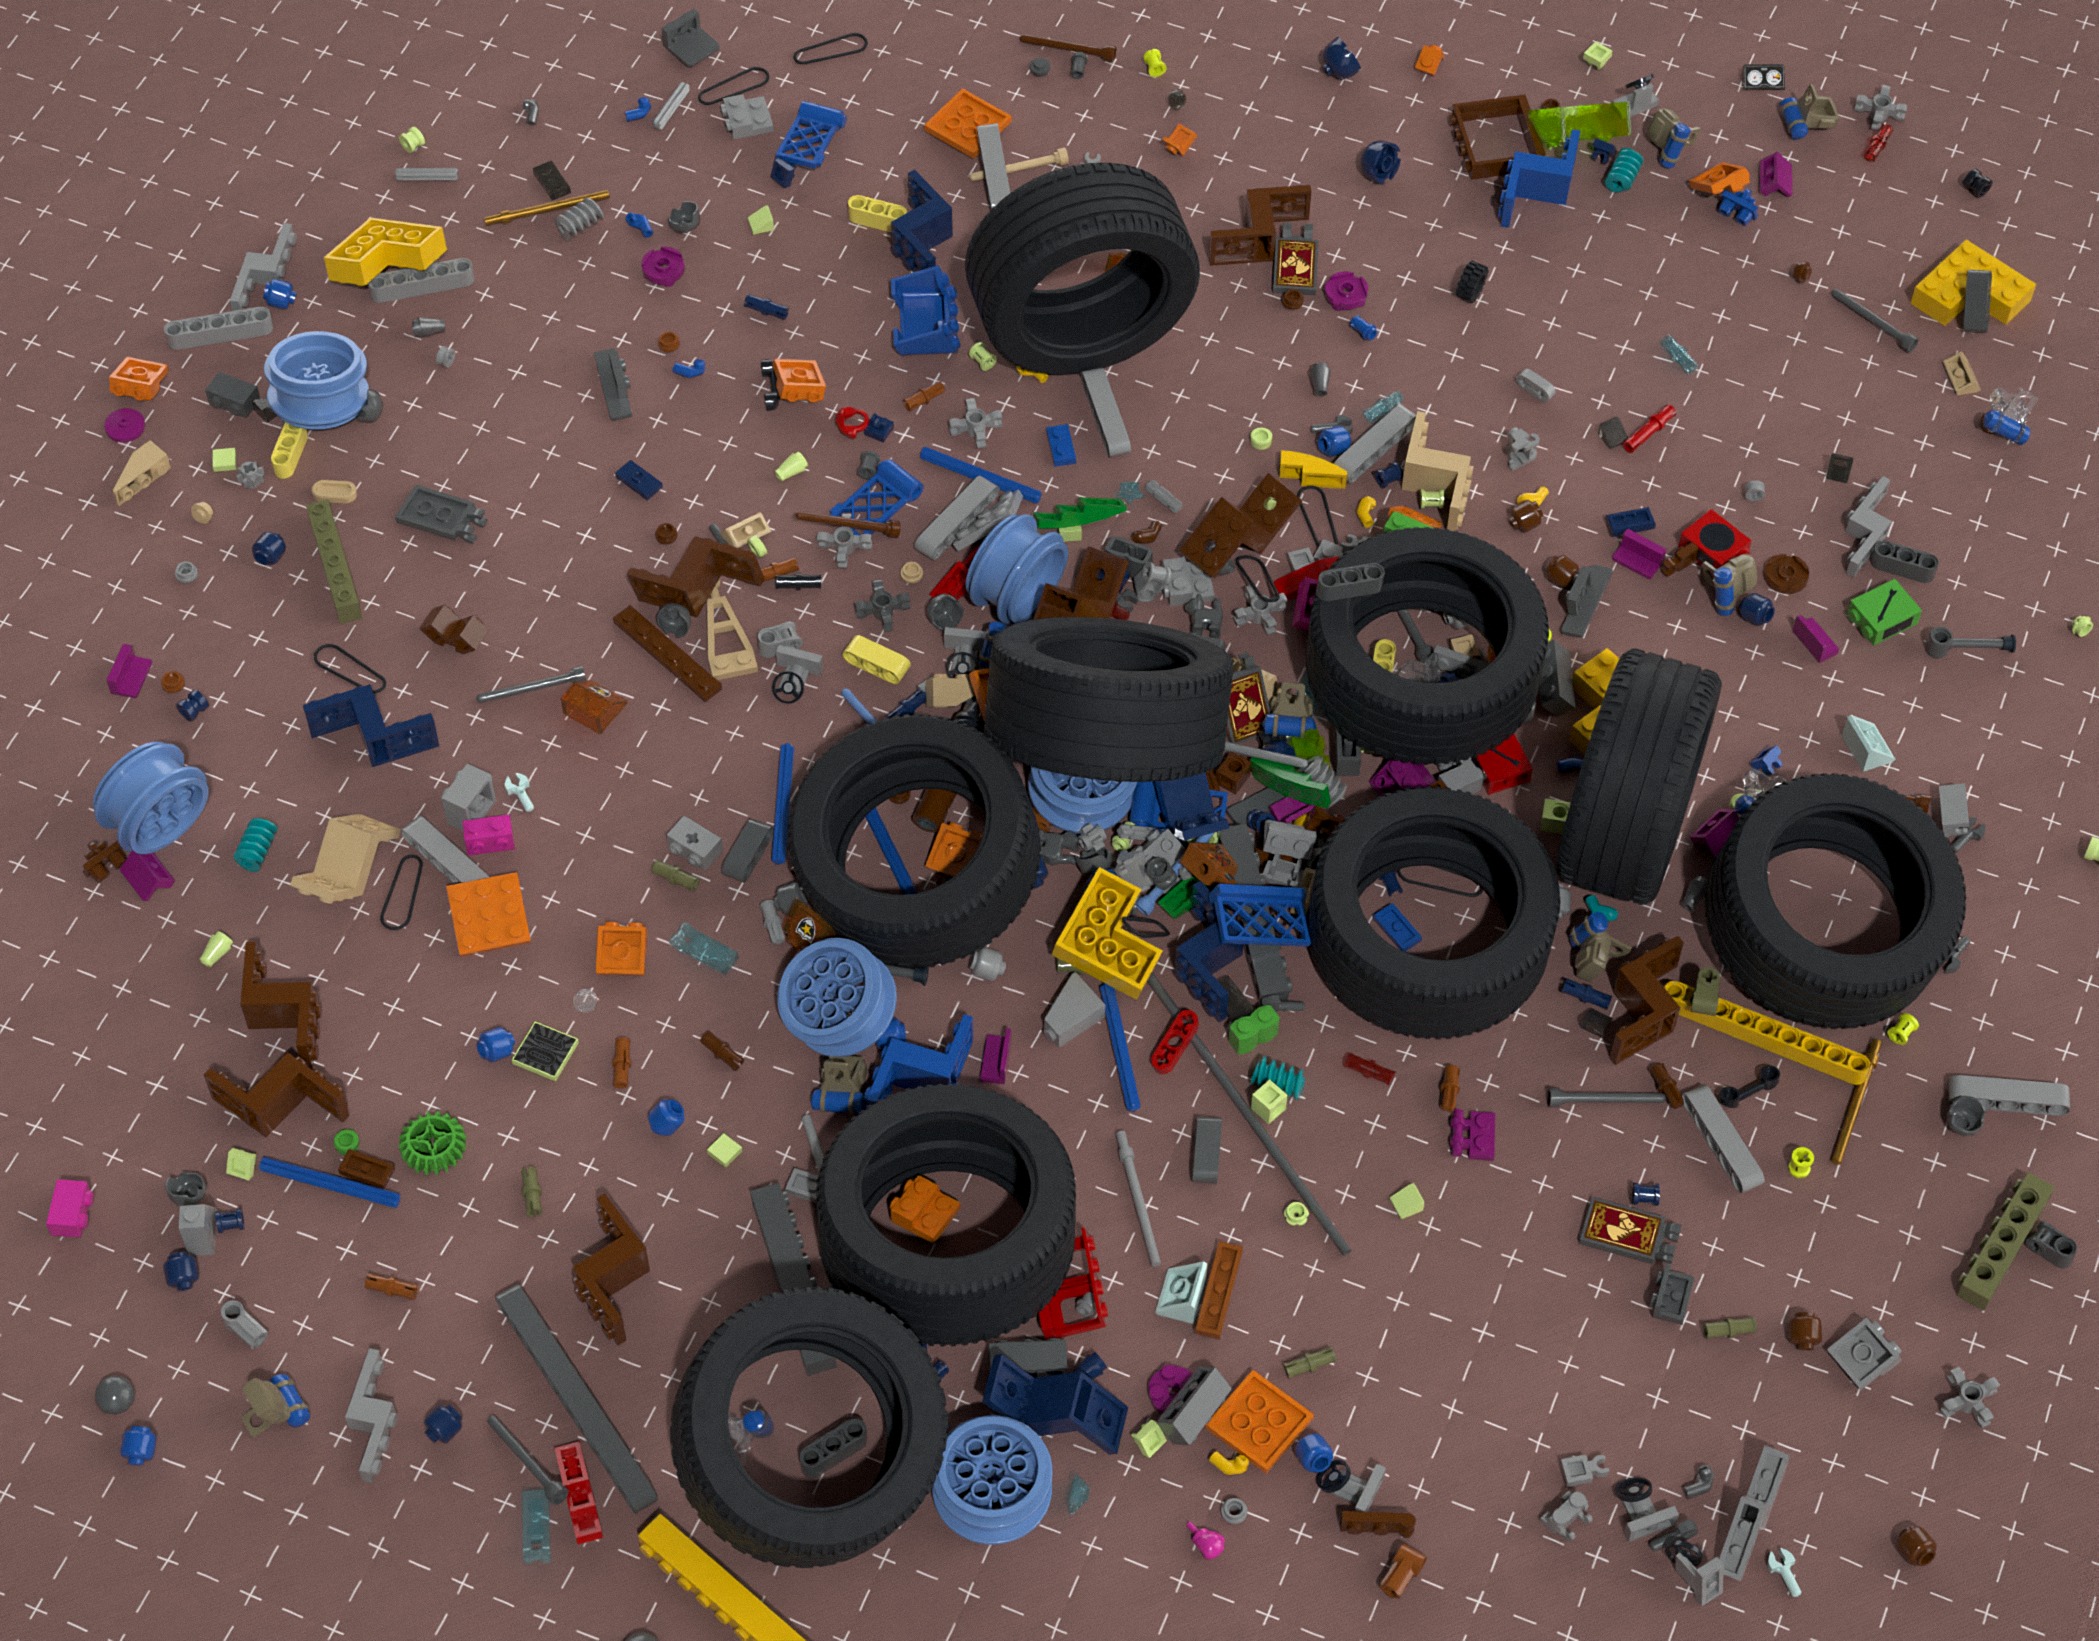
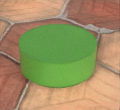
M341 1130L334 1137L335 1149L342 1155H346L349 1149L357 1151L360 1141L357 1133L353 1130Z

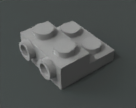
M743 94L723 98V104L720 105L722 117L727 118L725 119L727 132L731 131L733 140L774 132L764 96L745 100Z
M1185 557L1163 560V564L1160 567L1166 565L1171 568V579L1163 588L1164 598H1168L1170 606L1186 605L1192 599L1197 598L1199 594L1202 595L1203 602L1215 600L1211 576L1193 561L1186 562Z
M1867 1317L1827 1349L1860 1390L1864 1389L1878 1376H1884L1902 1361L1899 1356L1902 1352L1893 1340L1888 1343L1882 1336L1885 1333L1883 1328L1877 1321L1871 1323Z

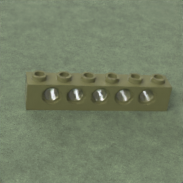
M328 499L307 504L309 520L339 622L344 624L362 619L359 602Z
M2029 1172L2024 1180L2020 1178L2017 1180L2012 1190L2015 1193L2014 1197H2007L2001 1208L2004 1214L2002 1217L1997 1215L1990 1227L1994 1231L1991 1236L1987 1234L1984 1236L1979 1246L1982 1248L1979 1255L1974 1253L1968 1264L1971 1267L1969 1273L1963 1272L1957 1283L1960 1287L1957 1294L1958 1297L1985 1311L2048 1203L2055 1186ZM2022 1200L2027 1201L2030 1204H2025L2024 1202H2022ZM2011 1219H2015V1220H2017L2019 1223H2015V1222H2013ZM2000 1238H2005L2008 1242H2004ZM1989 1256L1996 1258L1997 1261L1991 1260ZM1977 1275L1985 1277L1986 1280L1980 1279Z

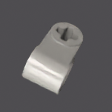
M1152 562L1145 563L1141 571L1134 577L1136 595L1139 601L1150 602L1157 597L1171 579V568L1169 566L1160 567L1155 566Z
M789 621L760 630L758 633V653L763 657L771 658L776 656V650L779 645L795 649L801 648L803 641L796 633L795 623Z

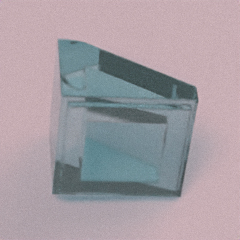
M1078 1476L1074 1477L1069 1498L1068 1513L1071 1515L1089 1499V1486Z

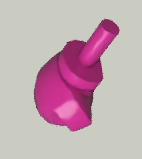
M1191 1521L1186 1524L1188 1529L1194 1534L1193 1543L1203 1553V1557L1206 1560L1214 1559L1224 1551L1225 1539L1221 1534L1216 1531H1208L1206 1528L1199 1530Z

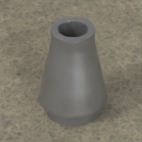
M426 317L413 319L414 337L419 336L423 338L439 332H445L444 319Z
M1318 362L1311 366L1309 373L1314 387V394L1322 397L1328 393L1331 369L1328 364Z
M1697 876L1691 880L1684 901L1681 904L1685 910L1694 912L1706 899L1705 890L1708 881L1706 878Z

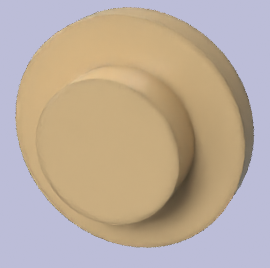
M200 502L192 506L191 513L197 522L207 524L212 519L213 510L207 503Z
M908 562L901 569V578L907 583H917L923 577V570L918 563Z

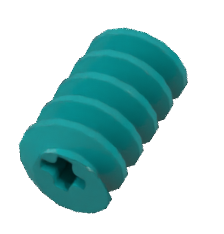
M1621 148L1605 179L1606 187L1615 193L1630 190L1644 162L1643 157L1631 148Z
M251 819L240 840L241 843L238 844L237 851L233 855L234 861L247 871H259L261 868L260 864L264 862L263 857L268 853L266 849L271 847L270 842L274 840V834L278 831L277 826L265 819Z
M1264 1056L1255 1068L1251 1084L1257 1080L1258 1086L1262 1087L1268 1080H1271L1282 1091L1285 1089L1287 1097L1294 1093L1295 1100H1298L1303 1091L1306 1078L1303 1077V1069L1294 1074V1066L1285 1071L1284 1062L1277 1068L1275 1059L1268 1065L1267 1056Z

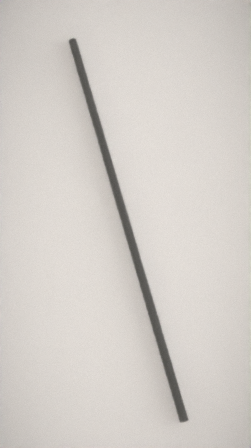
M1086 885L1082 887V891L1085 893ZM1152 972L1147 982L1175 1020L1181 1011ZM1186 1020L1183 1021L1185 1028L1186 1025L1189 1024V1022ZM1195 1033L1190 1041L1340 1252L1343 1256L1348 1255L1352 1251Z

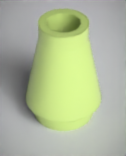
M800 452L791 453L774 473L783 482L785 479L804 472L808 463Z
M217 931L215 935L212 934L202 956L199 958L200 962L211 968L215 962L231 950L230 946L233 941L220 931Z

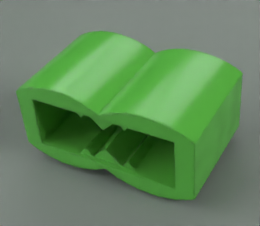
M1265 1005L1256 1009L1251 1016L1237 1019L1230 1026V1045L1240 1055L1252 1051L1258 1043L1272 1040L1279 1032L1280 1017L1271 1005Z

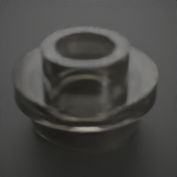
M1182 89L1172 90L1169 94V105L1175 110H1180L1185 105L1186 95Z

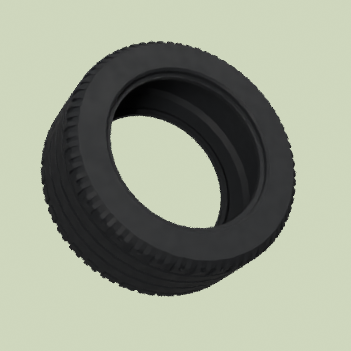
M1102 162L1072 165L1048 172L1018 187L993 207L980 222V225L972 235L965 257L966 279L983 326L993 347L1010 363H1014V365L1020 366L1023 369L1046 374H1078L1087 370L1105 368L1144 351L1160 340L1180 320L1194 299L1200 279L1198 255L1172 193L1161 180L1151 173L1137 167L1117 163ZM1111 249L1130 250L1119 263L1089 281L1061 289H1034L1047 275L1074 259Z
M1430 527L1404 528L1403 530L1396 529L1393 532L1387 531L1385 534H1377L1375 537L1359 542L1358 545H1354L1349 551L1344 552L1342 556L1337 558L1336 562L1328 570L1377 563L1384 568L1385 574L1382 588L1375 594L1334 601H1323L1317 597L1316 593L1314 596L1307 641L1306 673L1314 700L1317 701V706L1336 730H1340L1341 734L1347 736L1351 742H1356L1357 746L1364 747L1367 751H1373L1375 755H1383L1386 759L1392 758L1394 761L1401 760L1403 763L1408 764V762H1411L1415 765H1419V763H1423V765L1432 763L1439 765L1440 763H1457L1460 760L1466 761L1470 757L1475 758L1479 754L1483 755L1487 750H1493L1496 746L1501 745L1504 740L1509 739L1517 731V728H1520L1531 712L1538 694L1548 646L1549 622L1544 600L1539 589L1536 588V584L1531 580L1530 575L1525 573V569L1520 567L1517 561L1512 560L1511 556L1505 554L1501 549H1496V546L1488 544L1487 541L1479 540L1478 537H1471L1466 533L1436 527L1434 529ZM1404 609H1431L1456 616L1477 629L1492 647L1496 659L1485 669L1462 680L1447 683H1423L1400 677L1384 669L1365 652L1358 641L1357 635L1370 622L1388 613Z
M1632 648L1621 655L1602 701L1567 814L1556 862V870L1563 881L1571 884L1575 882L1577 886L1590 890L1595 888L1596 892L1609 896L1614 894V897L1629 901L1631 899L1633 903L1639 905H1646L1656 899L1685 817L1718 705L1722 681L1716 672L1709 669L1701 670V667L1689 663L1684 665L1682 661L1669 657L1664 659V656L1652 652L1647 654L1644 650Z
M908 714L902 717L895 716L893 719L884 718L882 721L877 720L875 724H866L863 728L856 729V732L848 733L845 738L839 739L836 745H831L829 750L822 754L823 757L815 761L814 766H811L809 769V774L804 776L803 782L799 785V792H796L792 803L793 810L790 811L788 821V847L791 864L794 867L793 870L818 920L833 938L850 939L863 945L873 956L886 965L910 969L915 967H935L937 964L942 966L949 962L953 963L958 958L964 959L966 956L974 954V951L977 949H983L984 946L992 943V939L998 938L1003 931H1006L1008 925L1013 923L1015 918L1019 916L1021 908L1025 907L1027 900L1031 896L1030 890L1034 889L1038 876L1037 871H1039L1041 858L1039 853L1041 852L1039 828L1026 788L1017 768L1008 755L991 738H987L984 733L974 727L970 728L968 724L957 720L951 721L947 717L942 718L937 715L931 717L929 714L910 716ZM919 789H941L966 797L986 813L985 831L975 855L955 877L936 888L917 894L889 895L865 888L846 874L845 861L847 849L855 830L875 807L896 795Z
M1827 773L1820 775L1812 774L1810 777L1805 775L1774 786L1773 789H1769L1759 796L1757 800L1753 801L1740 816L1718 853L1708 876L1705 890L1706 899L1704 901L1705 917L1707 918L1706 926L1708 928V935L1712 937L1711 943L1714 946L1715 953L1720 956L1719 960L1724 965L1725 970L1731 973V978L1737 982L1740 988L1743 987L1746 990V994L1751 995L1756 1002L1760 1001L1763 1003V1007H1768L1773 1013L1778 1012L1781 1014V1017L1790 1018L1791 1021L1795 1022L1797 1020L1803 1025L1820 1026L1823 1029H1837L1838 1027L1841 1029H1853L1859 1025L1865 1027L1876 1024L1878 1021H1883L1901 1012L1912 1001L1916 1000L1951 954L1960 937L1966 912V885L1963 883L1962 867L1958 864L1959 859L1955 855L1954 848L1949 845V839L1944 836L1943 830L1937 827L1938 824L1932 821L1930 815L1925 814L1920 806L1917 807L1915 802L1907 800L1905 795L1898 794V791L1894 789L1893 791L1888 789V786L1884 784L1880 785L1879 782H1871L1867 778L1861 779L1855 775L1850 777L1847 774L1839 775L1838 773H1832L1831 775ZM1816 848L1841 853L1863 864L1884 884L1894 901L1900 924L1899 944L1874 954L1849 955L1827 950L1805 939L1789 925L1775 905L1768 884V862L1789 851Z
M1425 786V788L1415 787V789L1406 788L1403 791L1396 790L1392 794L1386 793L1384 796H1378L1374 801L1370 800L1365 805H1361L1357 811L1354 810L1349 816L1344 818L1343 823H1340L1332 832L1321 851L1316 866L1310 900L1308 930L1311 952L1323 980L1328 982L1329 989L1333 991L1336 997H1340L1341 1002L1344 1005L1346 1004L1351 1011H1356L1359 1017L1365 1018L1367 1022L1372 1021L1377 1027H1383L1387 1031H1395V1034L1401 1033L1407 1037L1412 1035L1415 1038L1423 1037L1425 1039H1430L1431 1037L1436 1038V1040L1442 1038L1451 1039L1454 1036L1460 1038L1464 1035H1472L1473 1032L1479 1033L1484 1029L1491 1028L1493 1024H1499L1507 1019L1509 1014L1515 1013L1535 991L1544 974L1559 919L1560 889L1558 877H1556L1553 862L1549 859V854L1545 850L1543 843L1538 841L1539 838L1536 834H1533L1530 827H1526L1525 823L1519 820L1515 814H1510L1508 809L1502 808L1498 803H1492L1490 799H1483L1480 795H1471V792L1467 791L1465 793L1460 789L1455 791L1451 790V788L1446 787V789H1442L1437 786L1436 788H1431L1430 786ZM1411 866L1441 867L1463 874L1483 887L1500 908L1506 922L1507 931L1492 946L1472 956L1456 960L1424 959L1397 949L1379 936L1364 916L1358 898L1374 881L1395 870Z
M938 1084L935 1086L926 1085V1087L918 1086L916 1089L909 1088L904 1092H896L893 1096L888 1095L884 1100L880 1099L874 1105L866 1107V1110L860 1111L858 1116L853 1117L843 1127V1130L838 1132L823 1158L817 1179L816 1191L818 1233L822 1263L833 1289L843 1290L846 1294L851 1292L866 1298L865 1301L870 1303L873 1301L886 1309L885 1312L888 1314L893 1313L904 1323L903 1326L907 1330L910 1328L920 1340L918 1342L920 1345L926 1343L928 1346L940 1344V1347H946V1345L956 1346V1344L965 1346L968 1343L977 1344L981 1340L988 1341L992 1337L997 1338L1002 1333L1007 1334L1012 1329L1019 1328L1020 1324L1027 1323L1030 1318H1034L1038 1311H1042L1048 1305L1052 1297L1056 1295L1062 1286L1063 1280H1065L1071 1266L1075 1248V1175L1069 1155L1058 1135L1055 1134V1131L1049 1127L1045 1120H1042L1038 1114H1034L1032 1109L1026 1108L1023 1103H1017L1015 1099L1007 1098L1004 1094H997L996 1091H987L986 1088H975L972 1085L966 1087L964 1084ZM939 1171L964 1172L988 1179L1013 1196L1025 1213L1017 1227L997 1244L983 1251L955 1258L929 1257L909 1252L886 1239L869 1219L875 1206L890 1190L918 1175Z
M804 1287L803 1290L792 1288L782 1290L781 1293L773 1292L760 1297L757 1301L753 1300L741 1307L739 1311L732 1313L713 1331L694 1356L679 1384L671 1414L670 1444H672L673 1448L671 1449L673 1465L678 1471L676 1475L680 1486L686 1491L685 1497L691 1507L699 1512L697 1514L707 1527L710 1525L714 1529L713 1533L724 1542L728 1541L731 1543V1547L741 1553L752 1555L751 1557L765 1563L770 1561L773 1562V1565L783 1567L813 1568L814 1566L834 1565L837 1562H844L855 1558L878 1545L906 1522L923 1503L936 1481V1475L939 1473L944 1459L943 1452L946 1451L948 1436L946 1434L948 1411L945 1410L947 1403L944 1389L939 1384L941 1379L936 1367H933L931 1364L932 1359L924 1346L921 1347L918 1343L920 1340L910 1328L907 1330L903 1326L904 1323L893 1313L888 1314L885 1312L886 1309L873 1301L871 1303L865 1301L866 1298L851 1292L846 1294L843 1290L832 1288L822 1290L821 1287ZM810 1350L835 1357L849 1365L862 1376L878 1399L886 1426L884 1460L873 1485L865 1494L842 1505L826 1508H809L778 1499L766 1492L749 1476L737 1458L731 1442L728 1411L735 1383L739 1375L751 1364L777 1352Z

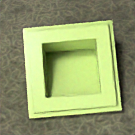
M768 205L748 217L753 235L774 230L773 218Z
M1081 525L1058 528V533L1063 537L1064 542L1082 541Z
M1414 1183L1409 1184L1390 1197V1201L1400 1219L1419 1213L1424 1209V1200Z

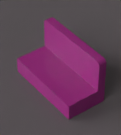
M1775 152L1760 160V192L1767 196L1780 189L1787 197L1793 195L1792 164L1779 152Z
M1627 529L1623 534L1621 546L1613 555L1612 560L1650 580L1663 564L1667 549Z
M1801 614L1796 616L1792 632L1818 663L1838 654L1839 648L1813 617L1805 620Z
M122 644L106 680L110 693L137 698L152 666V660L135 656L131 645Z
M1286 797L1271 805L1268 809L1275 818V821L1287 824L1312 811L1315 805Z
M1719 809L1689 837L1693 844L1706 845L1714 859L1733 830L1739 816L1733 809Z
M132 850L120 868V872L143 901H148L156 888H171L175 882L154 853L138 854Z
M1006 1028L1005 1037L987 1035L981 1082L1005 1084L1012 1043L1010 1028Z

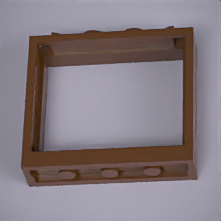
M1526 94L1453 104L1452 114L1449 115V123L1454 127V139L1459 142V154L1464 157V170L1469 173L1471 180L1510 174L1511 172H1507L1509 159L1513 160L1514 157L1476 162L1463 124L1465 121L1517 114L1530 154L1546 156Z

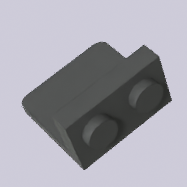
M695 9L683 14L662 28L663 46L687 67L694 66L720 49L719 43L700 28L699 13Z

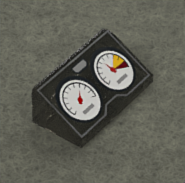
M1783 64L1743 65L1741 74L1743 90H1785V67Z

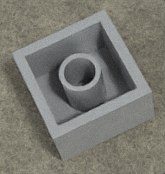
M466 764L463 770L458 771L454 782L449 788L444 790L441 797L448 825L463 831L464 820L485 817L496 802L491 774L470 764Z

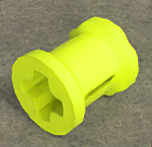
M1152 49L1144 54V62L1148 64L1150 76L1158 77L1166 72L1167 67L1161 60L1159 50Z
M1902 1013L1898 1018L1899 1021L1894 1027L1889 1028L1887 1034L1894 1043L1905 1045L1911 1032L1918 1029L1919 1023L1912 1015Z
M1799 1147L1793 1151L1788 1165L1789 1173L1793 1177L1805 1178L1809 1175L1810 1166L1814 1162L1813 1152L1805 1147Z

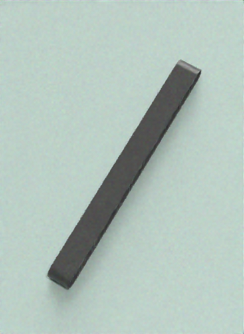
M519 1284L496 1295L495 1299L501 1311L631 1510L636 1514L658 1501L653 1487Z

